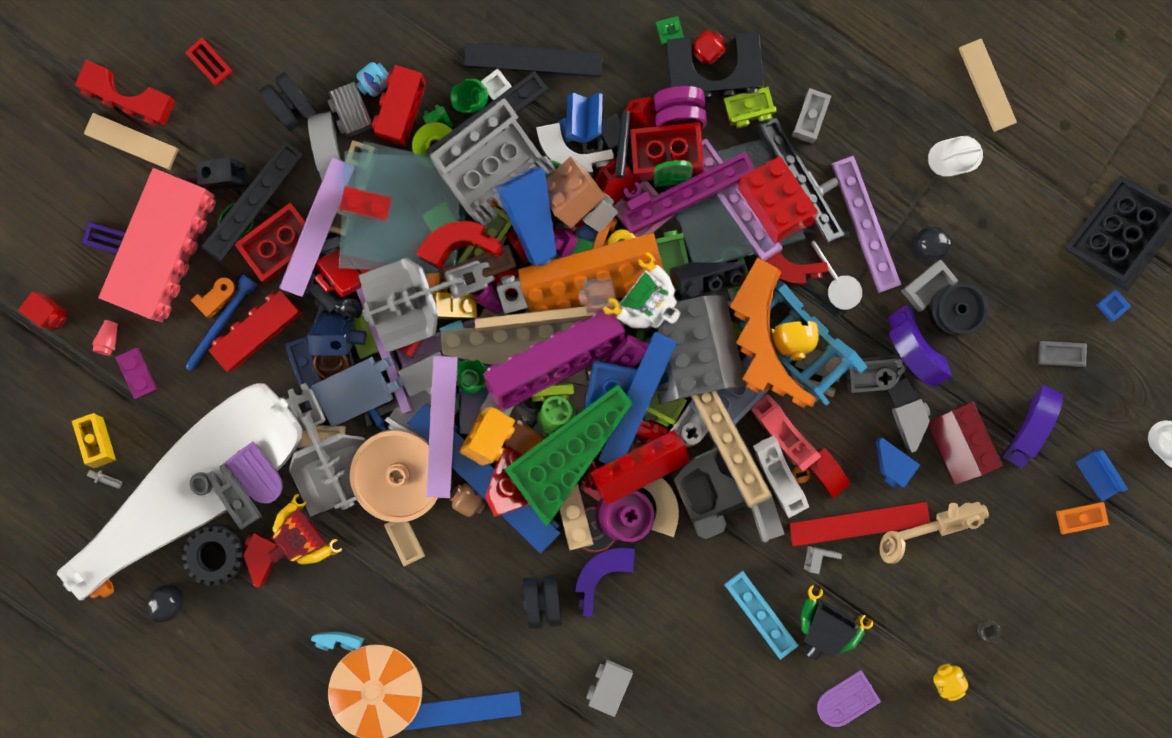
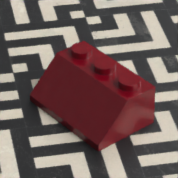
M967 402L930 419L928 428L955 485L982 476L1003 466L974 402Z

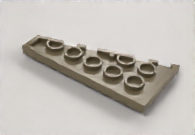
M577 321L476 332L475 327L440 331L443 355L470 361L478 359L487 365H501L508 361L512 355L528 351L533 344L549 340L554 333L570 329ZM586 369L562 381L587 386Z

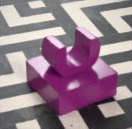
M636 181L633 182L635 186L633 193H629L626 187L622 188L623 194L627 196L622 200L629 210H633L651 200L648 191L641 189L640 184Z
M567 228L561 229L559 234L554 233L556 253L560 258L570 256L578 242L577 238Z

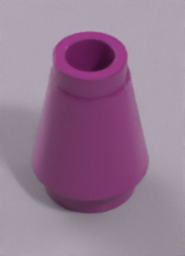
M490 283L487 288L472 293L474 301L494 313L502 311L503 306L500 297Z

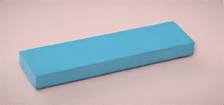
M743 571L724 584L780 660L799 646Z

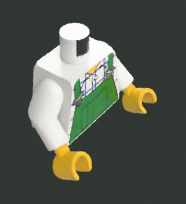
M645 253L650 258L649 264L646 265L639 259L640 266L649 268L650 271L645 270L620 304L613 298L607 300L614 306V310H610L605 306L603 308L606 314H616L617 319L631 328H647L649 326L657 328L664 319L670 323L676 322L680 314L678 310L673 308L677 301L673 297L675 290L670 277L659 265L653 263L654 258L650 253Z

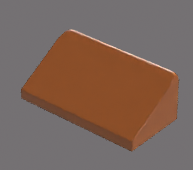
M518 420L512 426L515 428L509 440L505 439L504 443L524 455L546 439V437Z

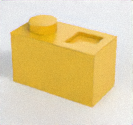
M432 293L438 311V319L463 320L477 318L476 302L472 294L454 299L451 293Z
M92 413L72 421L85 465L97 468L116 461L103 417Z

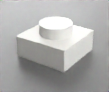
M496 69L481 81L487 87L488 95L493 101L512 88L499 69Z

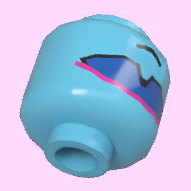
M371 62L356 75L359 81L356 86L364 95L369 93L375 97L389 86V84H386L388 72L381 63Z

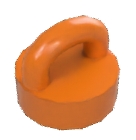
M107 579L90 594V597L96 598L100 595L107 598L114 592L113 584Z

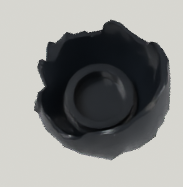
M939 227L924 228L914 235L912 239V249L916 257L928 261L939 260L945 257L952 244V238L949 234Z
M170 584L153 590L146 601V608L151 620L155 623L172 620L183 607L185 597L178 587Z

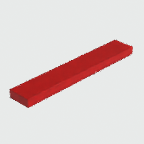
M927 502L792 522L789 523L792 546L914 528L930 523Z

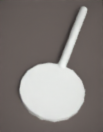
M812 241L811 245L822 262H827L828 271L834 279L828 288L830 302L839 309L848 310L855 307L862 297L860 283L851 276L838 277L816 242Z

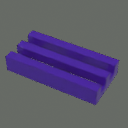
M88 222L82 244L117 254L118 249L89 241V238L93 237L117 245H121L122 241L93 233L92 228L122 237L125 236V232Z

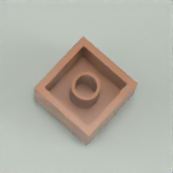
M571 156L546 179L550 208L570 228L578 223L605 197L587 170Z

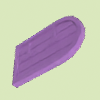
M254 441L224 462L255 501L270 503L280 496L283 489L282 479Z
M859 670L822 694L817 703V712L825 724L832 727H840L850 723V721L881 701L862 670Z

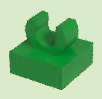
M678 16L656 22L662 46L666 45L667 39L684 38Z
M436 105V110L430 113L427 110L424 111V116L422 117L426 124L438 122L447 125L449 128L453 126L443 106Z

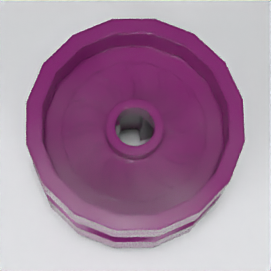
M677 86L666 88L654 95V106L658 112L656 115V127L700 122L701 130L706 127V111L702 109L705 106V96L702 89L692 86Z
M634 491L609 505H606L603 498H601L596 506L595 520L598 529L604 536L612 540L634 542L642 539L650 532L654 523V510L652 503L644 494Z

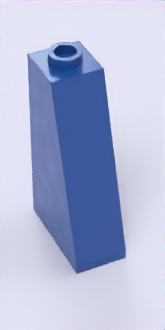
M535 166L495 188L529 263L542 266L551 261L550 258L556 255L545 171L543 168Z

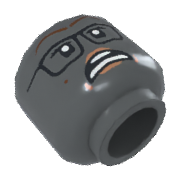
M528 398L516 404L509 417L515 420L514 424L520 420L533 428L537 422L538 405Z

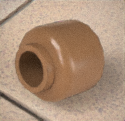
M469 483L458 484L450 496L452 508L467 517H472L475 513L480 514L486 504L483 501L484 498Z

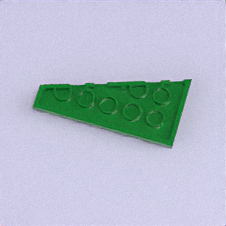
M620 385L615 386L505 468L507 474L546 527L633 403Z

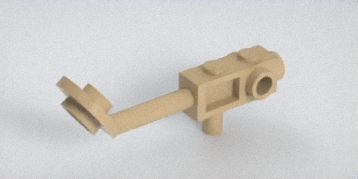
M979 502L965 503L959 508L958 504L950 503L948 511L938 513L935 522L901 532L889 531L880 542L881 558L886 563L895 564L899 562L905 552V540L937 530L944 536L968 528L976 529L981 524H984V519L989 517L987 507Z

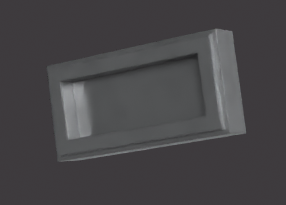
M1039 341L1038 364L1086 366L1087 343Z

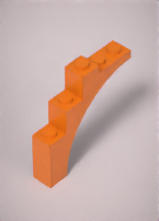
M757 258L730 306L735 311L734 316L745 322L749 318L748 323L736 342L741 346L740 351L750 357L756 354L743 380L748 382L746 387L757 393L760 390L767 393L770 386L773 385L772 391L783 397L785 393L793 396L792 402L803 408H805L806 404L813 407L817 399L803 390L788 375L779 361L772 343L770 305L781 271Z

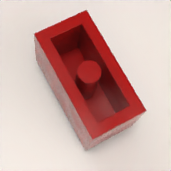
M344 186L339 210L386 221L392 198Z
M33 291L18 309L39 327L51 330L61 328L66 322V316L69 313L49 296Z

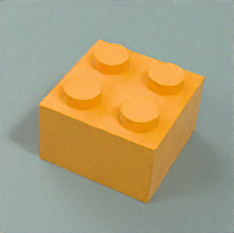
M492 406L484 409L479 413L458 453L481 466L492 463L494 460L497 461L504 450L501 447L505 439L509 440L515 430L512 427L515 420Z

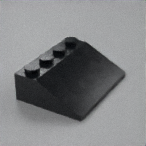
M1120 176L1067 245L1066 250L1104 279L1128 292L1172 234V203Z

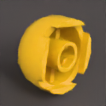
M801 321L776 326V330L771 329V337L776 350L783 356H791L793 361L805 359V354L811 353L817 346L818 327L816 322L808 321V326L801 325Z

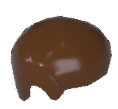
M315 355L313 365L315 372L323 379H326L349 368V361L347 355Z

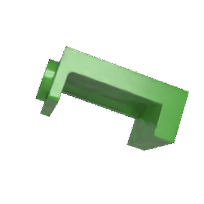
M677 230L663 233V238L656 239L664 272L669 277V268L688 264L683 240L684 235L683 233L678 234Z

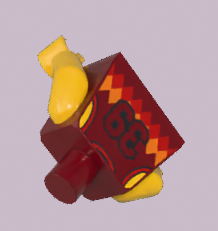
M296 494L291 503L285 506L276 517L272 539L276 542L277 546L268 552L269 557L275 564L286 556L292 563L297 561L301 565L318 563L330 555H336L342 550V548L338 550L333 549L332 544L338 540L333 539L328 543L302 511L306 500L303 504H298L296 500L299 494Z

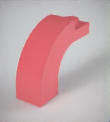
M768 394L750 409L769 436H775L783 453L802 471L821 457L818 451L797 431L781 407Z

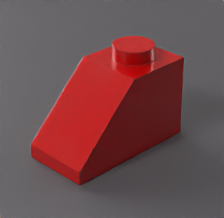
M820 448L818 453L821 457L810 465L808 469L830 496L834 498L851 483L825 448Z
M259 532L254 533L253 536L249 535L243 546L246 549L244 558L253 584L257 588L264 585L274 564L268 552L277 546L273 539Z

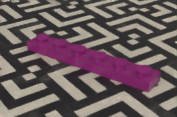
M744 152L652 197L651 200L633 210L628 209L620 214L629 232L636 234L740 183L741 177L755 170L747 153Z

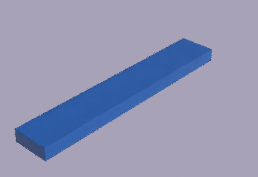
M657 332L654 333L627 394L633 404L607 440L599 461L608 464L628 454L677 341Z
M519 691L421 703L415 718L404 730L520 716L522 712Z

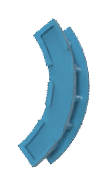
M778 280L774 288L770 310L778 302H784L791 309L788 312L789 315L779 325L795 321L799 322L801 320L808 326V321L816 322L818 339L826 345V350L802 373H799L790 364L792 361L791 356H782L776 349L775 351L785 370L808 390L807 393L817 399L816 402L820 400L827 406L830 402L823 393L848 369L854 368L859 373H862L867 366L853 349L838 338L834 340L828 334L829 330L815 316L811 318L804 309L801 310L804 305L785 283ZM738 318L740 321L738 326L744 330L749 318L746 322ZM838 355L841 358V363L817 386L808 380L828 360Z

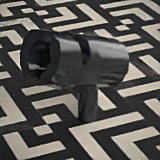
M314 267L305 289L307 295L315 299V305L317 306L312 320L314 323L321 312L327 311L330 314L333 312L338 314L339 312L335 309V305L338 304L339 299H346L341 297L336 290L326 292L315 279L318 274H321L316 267ZM327 279L324 280L329 286H332Z

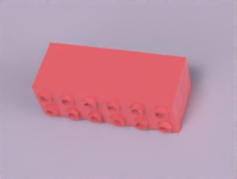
M153 168L99 298L163 323L164 319H167L171 313L172 307L170 304L173 297L176 298L180 291L179 282L182 276L184 277L188 272L189 258L195 254L198 248L197 239L199 234H203L206 229L207 221L205 220L207 215L215 207V195L202 187Z

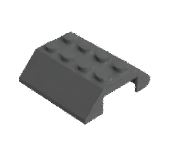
M726 295L703 296L676 302L673 308L680 313L676 322L670 323L664 319L657 328L652 326L642 328L643 332H651L657 329L659 334L677 341L663 373V376L668 374L669 382L659 384L656 391L668 390L657 395L659 405L718 390L726 391L747 386L746 381L743 380L744 372ZM649 338L645 341V343H647L648 346L652 338Z

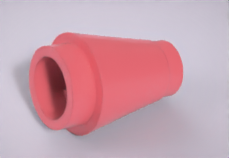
M104 320L92 343L94 346L92 351L111 356L112 351H115L117 323Z

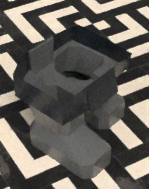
M741 437V439H742V441H743L745 447L747 448V450H748V452H749V449H748V447H747V445H746L745 440ZM715 442L712 445L711 451L694 457L674 480L696 533L702 538L708 539L724 532L726 522L723 515L745 506L746 500Z

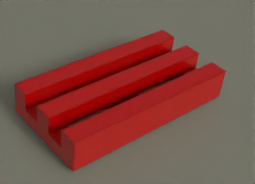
M202 37L185 52L216 87L220 85L219 83L225 81L228 75L234 73ZM201 45H203L225 69L223 73L199 48ZM195 50L218 75L216 79L192 54Z

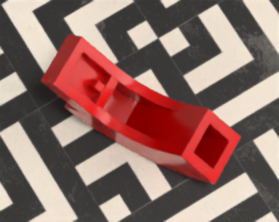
M458 221L448 223L433 231L424 240L416 255L421 261L441 270L450 254L461 247H477L500 259L504 250L498 239L491 235L487 236L488 231L485 226L475 222Z
M753 249L756 259H757V258L760 259V257L757 255V253H756L755 250ZM781 252L765 261L781 271L778 280L788 285L806 284V276L809 279L823 278L822 274L828 272L827 262L798 265L785 259Z

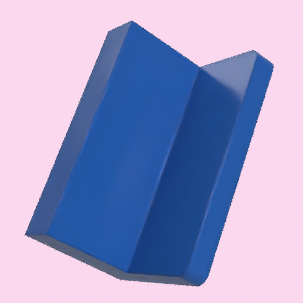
M598 92L589 98L576 93L568 95L567 138L585 144L601 135L603 94Z
M1093 450L1076 461L1077 466L1100 501H1105L1117 492L1128 490L1103 450Z

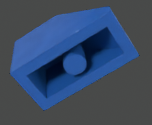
M878 438L875 442L880 471L886 477L884 481L895 489L897 486L904 488L920 464L885 439Z

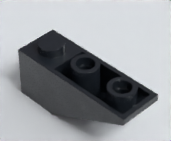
M744 262L688 263L669 268L670 280L675 290L674 293L681 301L740 286L746 279V266Z

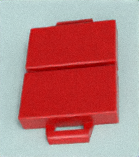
M362 237L342 247L341 251L338 249L318 259L316 267L321 274H318L315 279L326 292L336 290L341 297H345L362 287L358 275L388 265L386 262L389 258L379 246L374 245L372 247ZM323 277H325L332 286H329L324 281Z

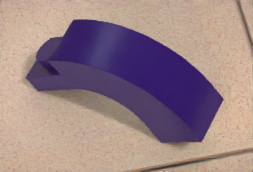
M906 305L888 317L892 331L889 332L890 338L905 364L919 379L935 387L952 376L946 357L934 351L921 335L912 308Z
M1045 385L1041 386L1030 402L1029 412L1021 429L1004 450L1002 458L1023 468L1031 457L1037 455L1054 427L1062 407L1064 395Z
M613 547L599 552L582 568L577 579L575 592H585L584 596H580L579 610H583V616L593 615L594 590L600 578L614 571L633 572L634 547Z

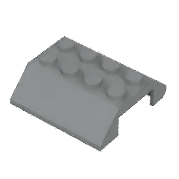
M505 98L430 155L446 185L467 213L478 224L483 226L491 222L487 214L492 219L497 217L495 209L489 205L492 200L505 210L496 191V186L535 166L543 168L547 177L556 170L547 156L540 155L517 123L516 119L519 117Z

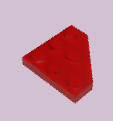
M506 443L503 444V453L497 461L485 495L494 517L530 505L505 471V468L523 455Z

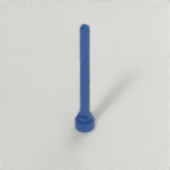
M244 274L240 277L237 286L239 289L187 362V370H194L246 294L249 295L251 291L254 292L258 286L254 280Z

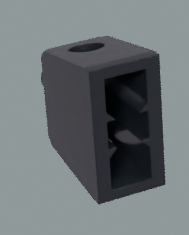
M229 157L197 162V170H189L187 174L189 183L198 184L207 189L247 187L246 164Z

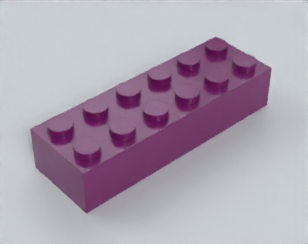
M603 309L599 310L586 321H577L570 329L554 333L549 340L533 344L528 351L512 355L505 363L489 367L487 372L484 373L487 389L499 411L503 412L591 366L593 360L600 361L608 357L624 340V329L615 314L608 315Z

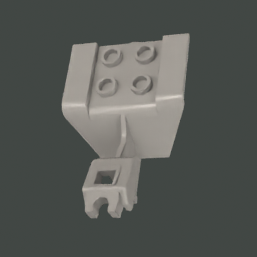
M408 257L358 275L366 299V303H363L365 309H362L363 316L367 323L370 322L371 326L375 325L386 353L434 336L436 333L438 311L432 293L449 288L452 297L455 299L487 288L488 284L494 281L493 276L484 277L482 273L485 268L490 267L489 263L474 261L446 271L444 275L447 282L432 288L428 286L422 267ZM473 272L476 283L467 286L464 275Z
M305 382L301 384L303 390L301 395H297L293 388L288 390L289 398L286 399V402L289 404L291 413L302 427V431H308L313 445L294 453L289 472L303 501L306 500L305 506L311 517L333 507L335 509L341 507L344 510L355 504L354 501L357 498L352 491L350 483V467L355 453L365 442V439L359 436L336 434L321 441L315 426L325 422V416L313 389L309 388ZM309 400L312 410L303 413L299 404Z

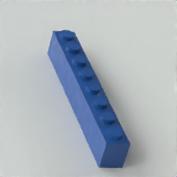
M426 403L407 424L418 435L429 442L431 406ZM454 423L452 468L486 500L485 495L495 468L491 463L481 466L458 453L466 437L463 438L458 433L460 428ZM531 505L502 515L540 553L560 534L558 530L560 525L552 519L546 527Z

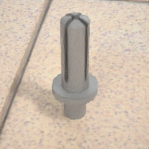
M89 470L87 474L88 477L95 479L94 483L96 484L99 481L117 489H120L122 486V481L102 474V470H99L98 473Z

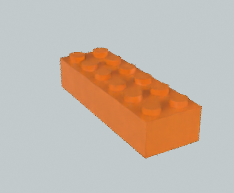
M654 233L555 259L542 266L533 265L519 269L521 289L530 313L586 307L605 302L610 298L616 299L626 296L645 270L650 271L649 268H643L639 264V259L646 265L650 263V258L645 253H650L654 258L653 263L659 265L664 271Z

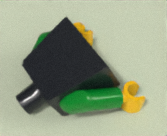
M813 586L808 589V596L810 598L806 600L801 614V628L805 634L804 641L810 645L806 654L811 659L817 660L821 653L834 657L837 653L842 654L855 649L865 634L864 629L871 628L873 621L869 620L867 625L864 626L863 619L866 615H860L854 621L822 601L817 603L816 600L823 595V590L820 589L819 595L814 596L811 592Z

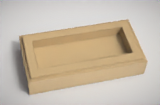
M409 521L384 524L403 566L425 557Z

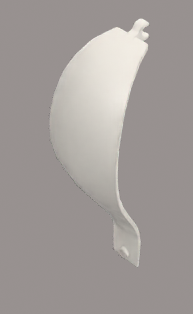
M254 384L232 395L211 410L173 445L99 534L57 571V575L64 582L63 585L69 592L72 591L79 600H84L121 569L227 512L228 510L216 494L214 486L208 494L200 496L191 490L190 479L198 472L208 474L214 471L224 486L228 482L219 469L220 465L252 441L257 444L269 462L278 471L296 450L302 438V427L287 408L289 404L283 398L279 399L266 384Z

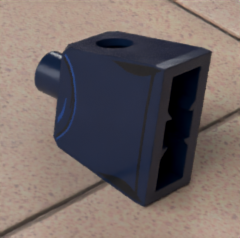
M321 312L307 335L309 355H347L353 344L365 345L367 333L366 331L356 330L353 318L350 321H344L341 315Z

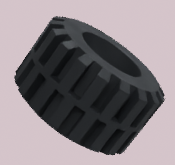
M219 525L206 527L194 532L195 534L188 538L187 541L189 543L184 545L183 550H186V553L182 555V560H186L184 568L185 570L189 569L190 573L188 575L191 578H197L196 582L205 583V585L209 586L219 585L235 578L238 572L243 569L244 565L242 564L245 561L244 551L246 550L241 543L243 539L241 537L238 538L236 536L237 532L229 530V527H220ZM215 541L220 543L226 551V561L219 569L211 568L204 560L203 552L209 542Z

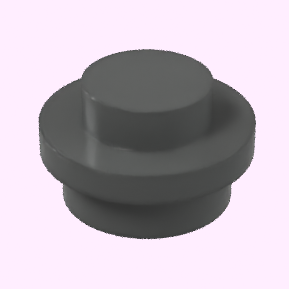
M198 472L190 479V488L197 495H206L213 488L211 481L208 479V474L205 472Z

